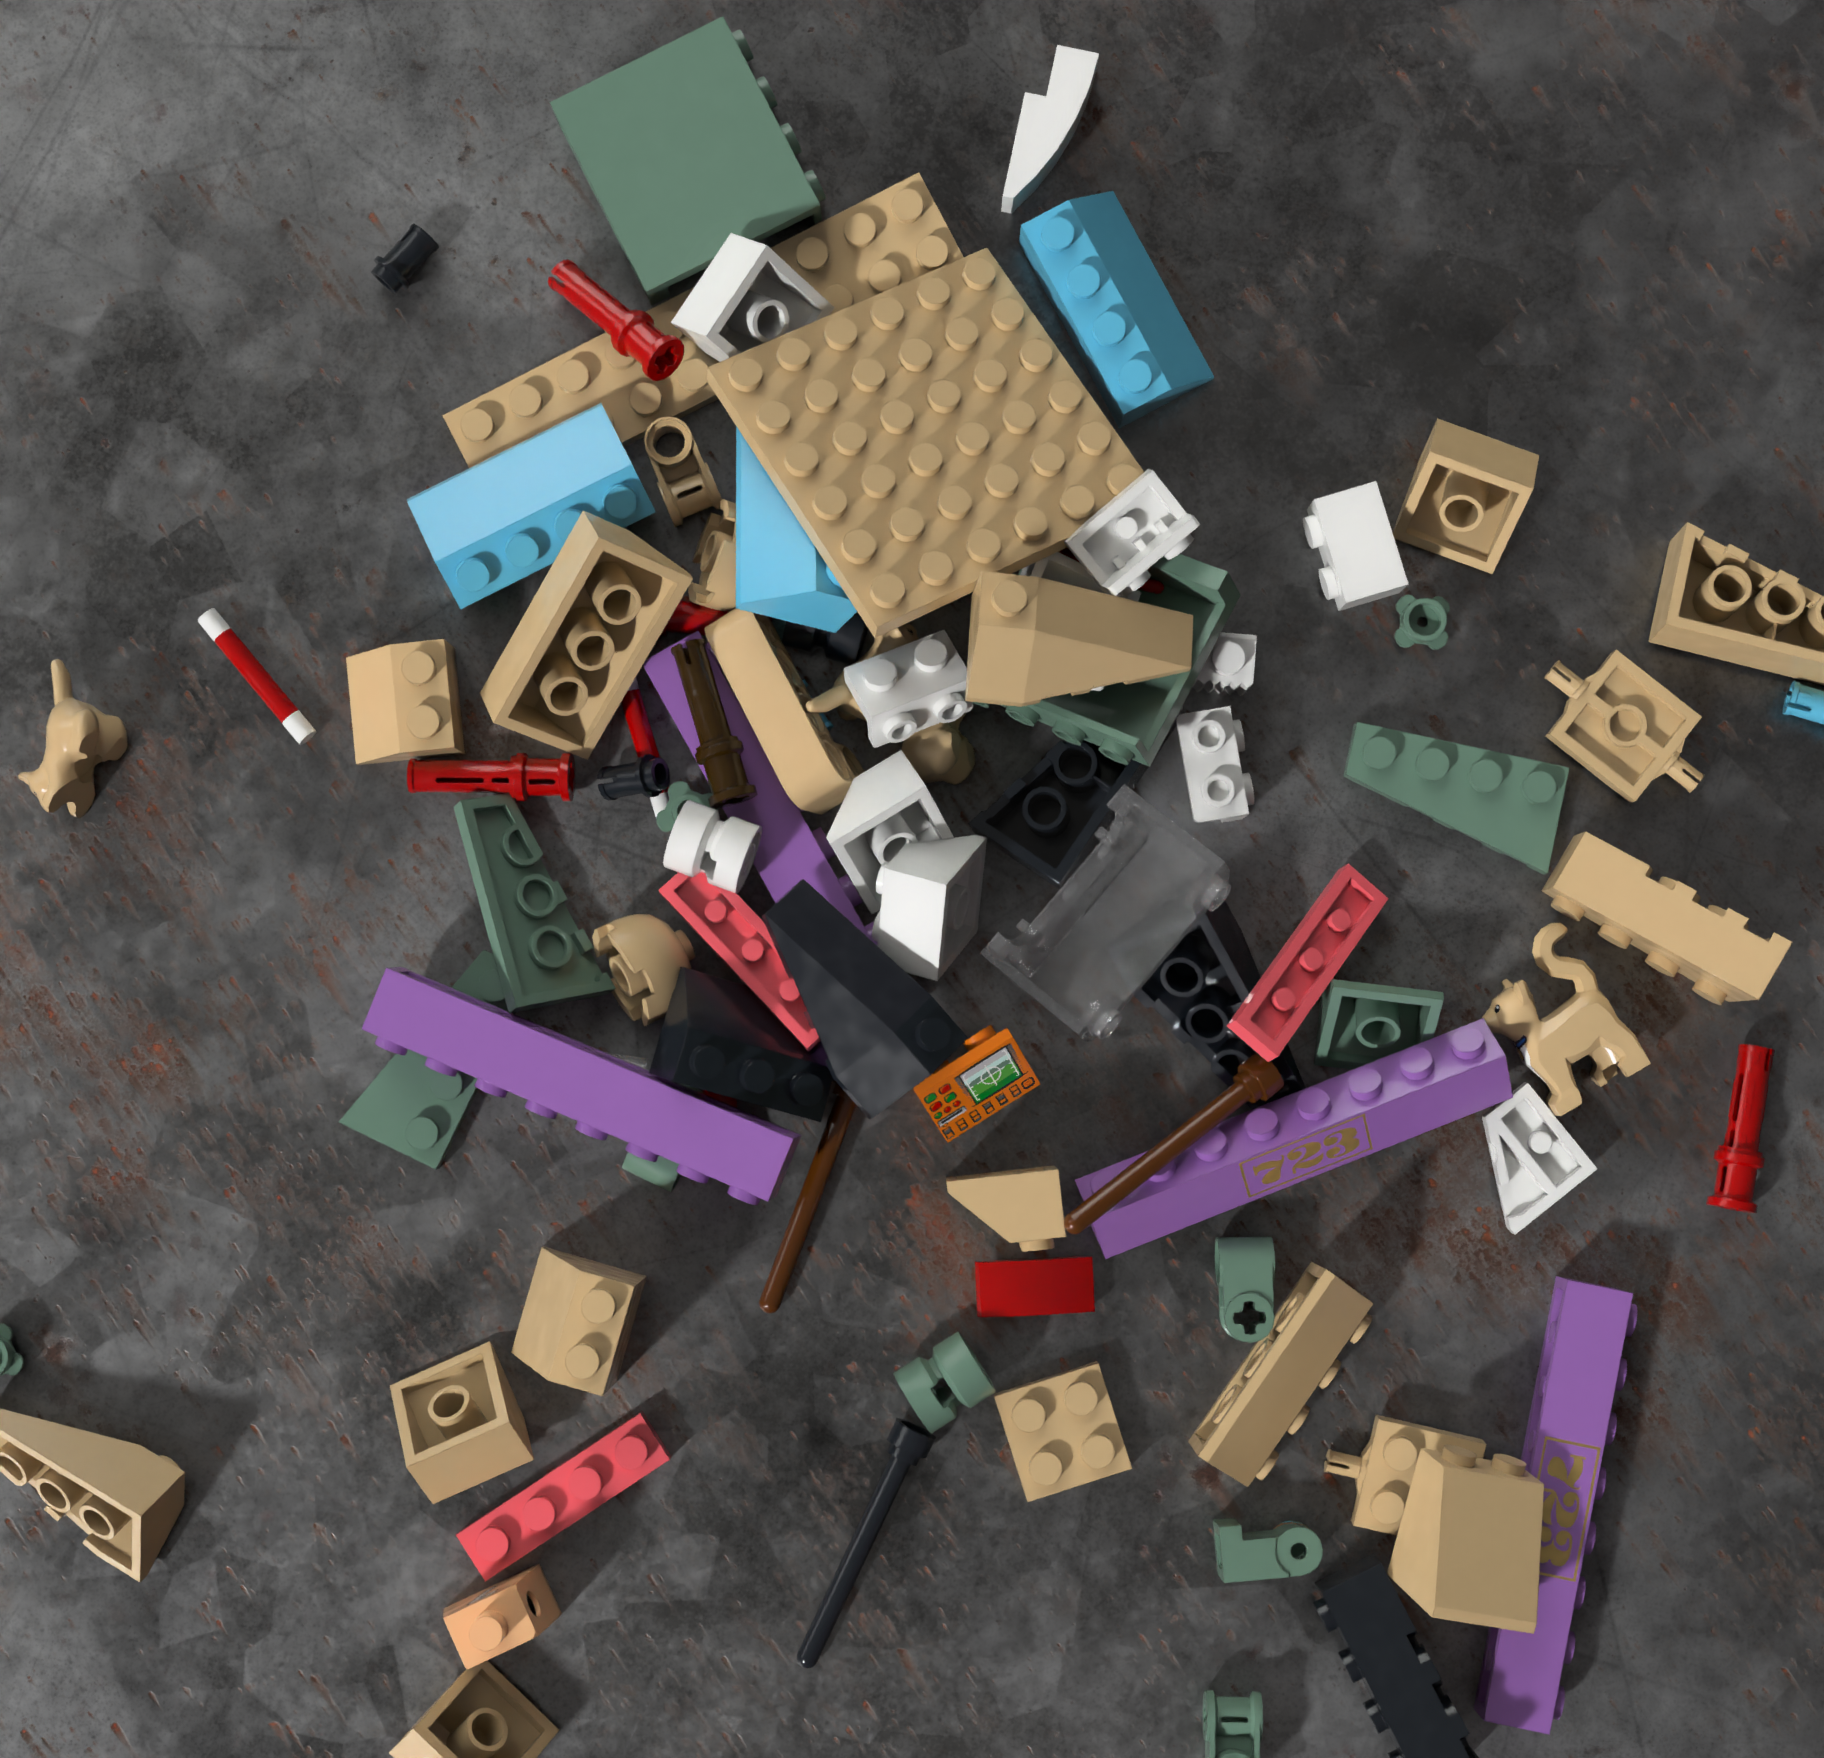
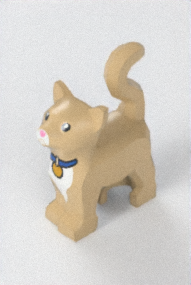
M1550 923L1541 928L1534 937L1532 953L1537 966L1551 977L1573 980L1576 993L1552 1013L1539 1019L1533 995L1526 982L1519 980L1513 984L1506 978L1501 982L1504 990L1491 1000L1490 1008L1482 1016L1492 1033L1503 1034L1513 1041L1522 1063L1546 1083L1550 1092L1545 1101L1547 1107L1555 1116H1563L1582 1104V1097L1571 1069V1064L1589 1055L1593 1063L1590 1077L1600 1087L1606 1085L1612 1077L1618 1074L1617 1066L1626 1077H1629L1651 1064L1635 1034L1618 1019L1608 999L1599 990L1595 973L1583 960L1562 957L1555 953L1554 945L1567 933V927L1562 923Z

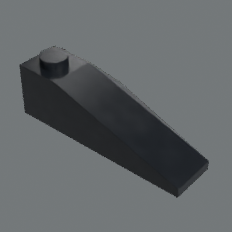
M804 879L794 885L762 915L789 978L794 979L807 1008V1011L804 1012L811 1029H816L829 1058L825 1062L833 1079L868 1119L874 1118L929 1077L968 1039L945 1010L921 985Z
M1216 885L1168 905L1113 944L1109 952L1134 997L1147 1009L1152 1006L1173 1026L1171 1032L1183 1044L1189 1041L1211 1063V1070L1230 1087L1234 1084L1233 1077L1239 1073L1238 1066L1256 1053V1051L1231 1031L1227 1024L1261 977L1243 932ZM1288 1043L1280 1055L1271 1060L1283 1079L1284 1087L1267 1101L1261 1099L1255 1103L1247 1101L1246 1104L1251 1109L1306 1088Z

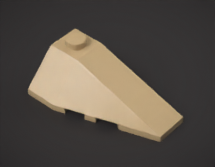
M982 571L971 596L965 701L1023 707L1040 703L1041 699L1069 693L1075 696L1089 693L1093 688L1123 682L1127 685L1188 672L1192 668L1193 615L1045 578Z
M0 1408V1472L17 1486H23L29 1482L37 1489L38 1494L47 1504L44 1510L56 1521H59L64 1515L68 1516L89 1535L83 1542L87 1548L101 1559L141 1582L148 1575L184 1507L185 1472L171 1458L164 1455L158 1456L142 1445Z

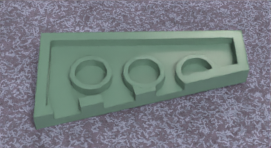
M1356 722L1354 724L1343 777L1404 807L1408 806L1433 818V821L1482 842V845L1500 854H1506L1543 875L1548 873L1569 767L1366 723Z
M510 793L460 800L453 808L508 1012L514 1013L608 995L616 988L608 973L602 974L590 951L594 947L583 928L578 930L564 903L568 899L558 880L552 881L540 858L543 852Z
M483 950L452 988L508 1011L493 953ZM408 1049L406 1055L395 1054L340 1119L339 1123L437 1170L440 1169L478 1091V1088L474 1086L477 1078L459 1070L455 1077L434 1071L424 1065L427 1059L426 1056Z

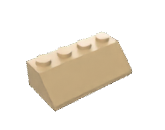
M583 510L480 692L493 723L588 760L693 580L691 574L631 531Z
M1311 1261L1274 1315V1325L1269 1335L1254 1344L1188 1442L1196 1454L1207 1463L1247 1487L1255 1477L1260 1481L1263 1480L1279 1457V1453L1274 1448L1287 1431L1293 1435L1308 1416L1310 1407L1305 1403L1315 1388L1319 1386L1321 1389H1325L1337 1374L1341 1361L1336 1358L1348 1340L1355 1344L1366 1332L1373 1318L1367 1312L1373 1303L1333 1273Z

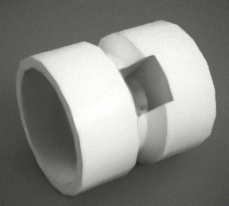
M687 800L672 828L664 854L663 865L665 868L690 877H695L700 872L706 873L709 884L737 894L743 887L754 862L761 840L762 826L735 816L722 821L720 820L718 810Z

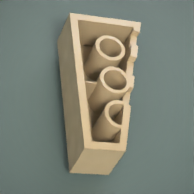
M1687 522L1669 542L1648 642L1824 685V596L1799 584V578L1781 569L1775 572L1749 559V553L1730 543L1724 546L1704 536V530Z
M1588 832L1573 836L1541 890L1554 898L1551 906L1555 910L1576 921H1580L1582 916L1601 926L1598 934L1602 938L1623 949H1627L1629 944L1648 954L1645 962L1649 966L1670 977H1674L1677 972L1695 982L1692 990L1712 1003L1722 1005L1724 1000L1736 1002L1760 999L1790 948L1792 941L1775 932L1771 938L1763 939L1747 930L1749 918L1730 908L1725 910L1715 905H1709L1708 908L1699 905L1701 897L1697 894V891L1680 881L1664 876L1660 878L1659 882L1649 878L1653 871L1650 865Z

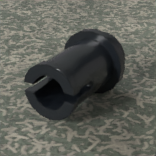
M414 223L384 258L377 256L374 259L377 265L371 273L383 286L394 294L401 287L405 290L409 288L410 284L407 280L439 248L434 239Z
M651 754L641 755L637 762L602 767L598 772L597 779L612 778L613 782L598 784V789L603 798L608 801L637 794H643L648 798L656 797L669 786V768L662 758H656Z

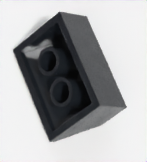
M680 967L678 980L670 999L649 1073L673 1082L818 1122L822 1120L833 1082V1077L825 1062L829 1058L821 1041L808 1052L746 985Z

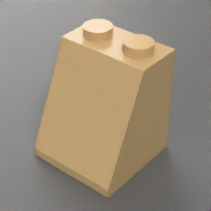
M544 1246L541 1247L511 1353L548 1381L603 1396L618 1380L647 1276Z
M1444 1445L1442 1451L1421 1448L1388 1567V1576L1432 1618L1534 1634L1538 1611L1544 1484L1525 1470L1527 1464L1524 1461L1509 1455L1494 1454L1492 1460L1476 1458L1477 1455L1474 1452L1454 1445Z

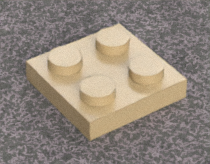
M1098 1361L994 1394L1027 1502L1132 1469Z

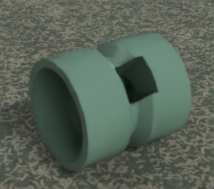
M959 1331L933 1347V1357L929 1360L918 1356L893 1372L907 1400L931 1434L957 1417V1407L961 1404L972 1408L996 1392L984 1368ZM944 1377L948 1386L940 1387L936 1390L934 1386Z

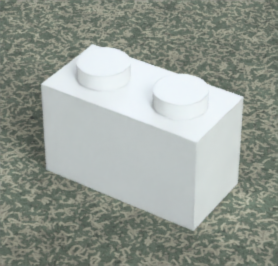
M1377 481L1312 501L1307 509L1309 516L1303 518L1304 532L1311 549L1319 547L1324 563V568L1319 569L1321 587L1327 600L1335 599L1338 611L1398 594L1408 585Z

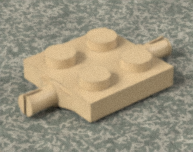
M1617 649L1610 653L1593 675L1584 680L1564 666L1560 660L1544 676V679L1550 681L1569 696L1563 714L1545 737L1629 803L1635 802L1650 782L1664 773L1686 788L1689 793L1697 787V782L1704 778L1705 774L1699 772L1679 756L1682 752L1685 738L1702 716Z
M1376 1415L1370 1441L1361 1452L1360 1457L1328 1449L1326 1454L1328 1460L1324 1462V1472L1355 1478L1357 1495L1351 1516L1353 1526L1397 1536L1420 1449L1442 1451L1444 1445H1454L1468 1449L1477 1455L1476 1458L1483 1459L1487 1444L1483 1439Z

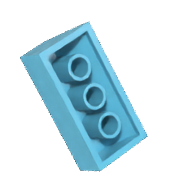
M1114 191L1067 200L1021 225L1019 244L1119 428L1214 379L1211 369Z
M602 403L407 499V503L431 555L460 609L553 564L583 510L622 528L656 512Z
M736 426V609L836 633L857 613V610Z

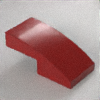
M1092 1256L1042 1259L1019 1258L975 1262L977 1317L1095 1312Z

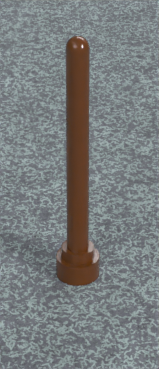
M1257 1052L1238 1066L1239 1073L1233 1077L1234 1084L1068 1213L1064 1219L1065 1229L1071 1234L1081 1233L1247 1101L1255 1103L1259 1099L1267 1101L1284 1087L1283 1079L1271 1061L1267 1062Z
M834 1079L833 1082L836 1084L832 1093L836 1094L837 1097L759 1300L760 1308L766 1313H774L780 1308L856 1108L853 1100Z

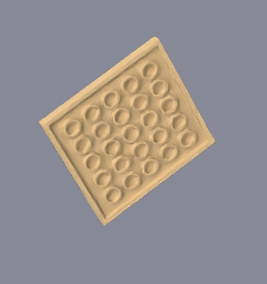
M984 248L707 368V382L874 638L972 593L982 571L1012 574L1067 548L1064 543L1066 539L1144 473L1139 463L988 248Z

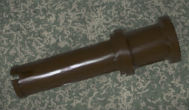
M693 639L685 641L687 648H683L681 643L671 648V653L676 661L700 742V746L696 748L697 753L695 757L697 763L704 765L712 792V796L708 799L710 807L713 809L724 808L750 800L757 796L758 793L755 785L749 784L740 756L744 751L743 743L737 736L731 735L705 648V640Z

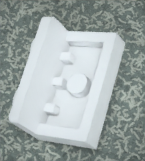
M1147 469L1082 524L1064 543L1103 592L1114 596L1122 592L1124 596H1127L1139 589L1150 578L1151 574L1147 569L1160 558L1165 556L1167 560H1170L1184 551L1194 540L1190 533L1200 523L1194 515L1186 513L1156 473L1151 469Z
M945 630L844 668L845 683L867 720L868 738L874 748L890 742L898 743L904 741L914 733L939 723L953 722L973 708V702L965 701L967 668Z
M1230 706L1180 714L1176 719L1193 820L1196 823L1221 820V823L1245 818L1249 814L1248 805H1254V790L1249 772L1242 773L1238 752L1245 751V741L1240 719H1232Z

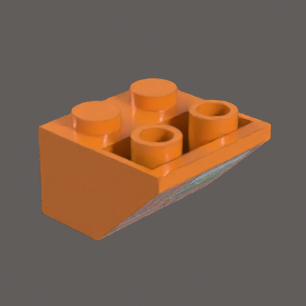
M989 1025L974 1034L963 1043L968 1052L950 1063L946 1059L929 1077L913 1088L947 1143L1040 1085L1038 1078L1008 1028H1004L996 1033L992 1025Z

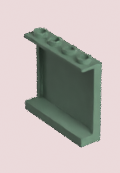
M723 16L550 102L556 120L651 306L670 297L667 287L707 268L730 233L759 242L809 216L812 217L815 224L822 221L819 202L826 199L822 186L812 169L805 173L803 172L795 157L802 150L788 122L779 126L771 110L778 106L768 81L764 76L755 79L747 63L754 59L746 38L740 29L731 32Z
M1182 554L1170 560L1163 556L1147 569L1151 574L1150 578L1160 581L1164 585L1162 593L1154 594L1137 590L1141 592L1138 602L1193 615L1192 668L1190 671L1127 685L1123 682L1104 686L1101 691L1091 690L1089 693L1075 696L1069 693L1041 699L1040 703L1023 707L1000 706L1006 708L1005 712L1010 717L1025 725L1033 727L1039 721L1053 727L1052 732L1071 744L1080 746L1083 740L1098 745L1100 746L1099 751L1115 762L1128 765L1132 759L1150 767L1241 596L1229 572ZM973 702L974 704L985 708H988L990 705L988 703Z

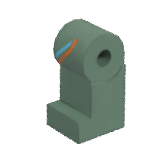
M1235 1518L1213 1519L1217 1573L1224 1583L1302 1576L1315 1570L1322 1560L1323 1547L1321 1540L1307 1525L1300 1521H1284L1279 1523L1273 1530L1242 1532V1526Z

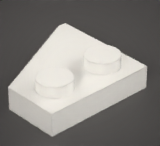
M1526 1082L1512 1092L1513 1098L1496 1104L1482 1115L1507 1229L1514 1235L1597 1170L1596 1166L1530 1084Z

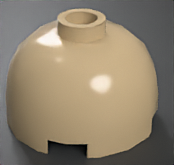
M722 499L720 501V509L724 511L722 516L711 513L701 533L693 558V562L700 563L699 584L690 583L688 593L689 600L693 603L715 610L730 612L736 608V503Z
M650 914L627 915L596 928L592 937L596 957L604 954L607 955L614 977L611 980L616 988L612 993L622 1009L633 1021L642 1018L644 1026L665 1017L678 980L680 967L691 969L689 961L695 958L694 949L687 935L682 930L674 932L666 922Z

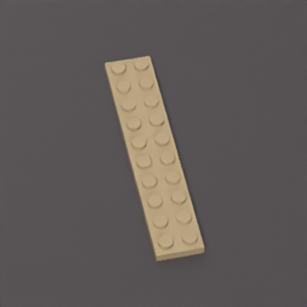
M919 172L771 247L780 258L835 307L831 314L964 257ZM694 287L646 311L654 320V326L665 335L676 336L684 344L685 352L680 365L666 379L660 381L649 379L644 374L642 365L631 356L620 355L613 348L611 336L605 332L442 415L468 467L471 468L599 403H602L623 447H626L645 437L647 428L658 418L670 416L680 419L718 400L706 377L707 368L719 363V361L705 353L671 323Z

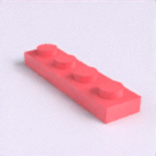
M1349 863L1338 869L1229 1021L1227 1027L1267 1062L1277 1058L1389 898Z
M678 872L658 890L660 895L808 1052L821 1041L816 1029H811L804 1014L807 1008L794 979L789 978L765 923L738 894L709 884L706 873L700 872L695 877Z
M641 1411L459 1531L456 1537L483 1579L487 1581L669 1461L672 1456L643 1411Z

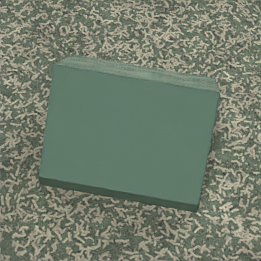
M1332 979L1320 999L1314 1065L1356 1069L1432 1039L1444 1002V993Z

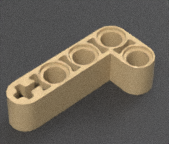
M735 608L706 626V638L782 787L792 802L802 810L820 815L841 804L853 779L865 771L849 748L833 741L820 714L810 713L806 710L805 705L812 698L770 618Z

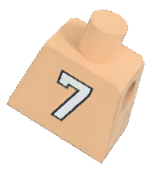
M537 1564L445 1607L443 1619L467 1670L539 1636L561 1616L562 1612L540 1564ZM527 1595L533 1602L536 1614H533L530 1610Z

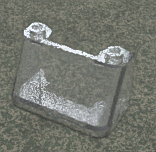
M1125 784L1107 803L1108 808L1115 813V819L1110 826V830L1107 831L1101 826L1094 835L1100 843L1032 923L1029 924L1022 918L1016 925V928L1022 934L1009 940L998 932L980 953L1001 976L1086 1042L1092 1041L1097 1037L1100 1040H1104L1114 1032L1122 1020L1123 1015L1121 1011L1202 915L1207 910L1214 911L1231 891V884L1228 883L1230 869L1226 862Z

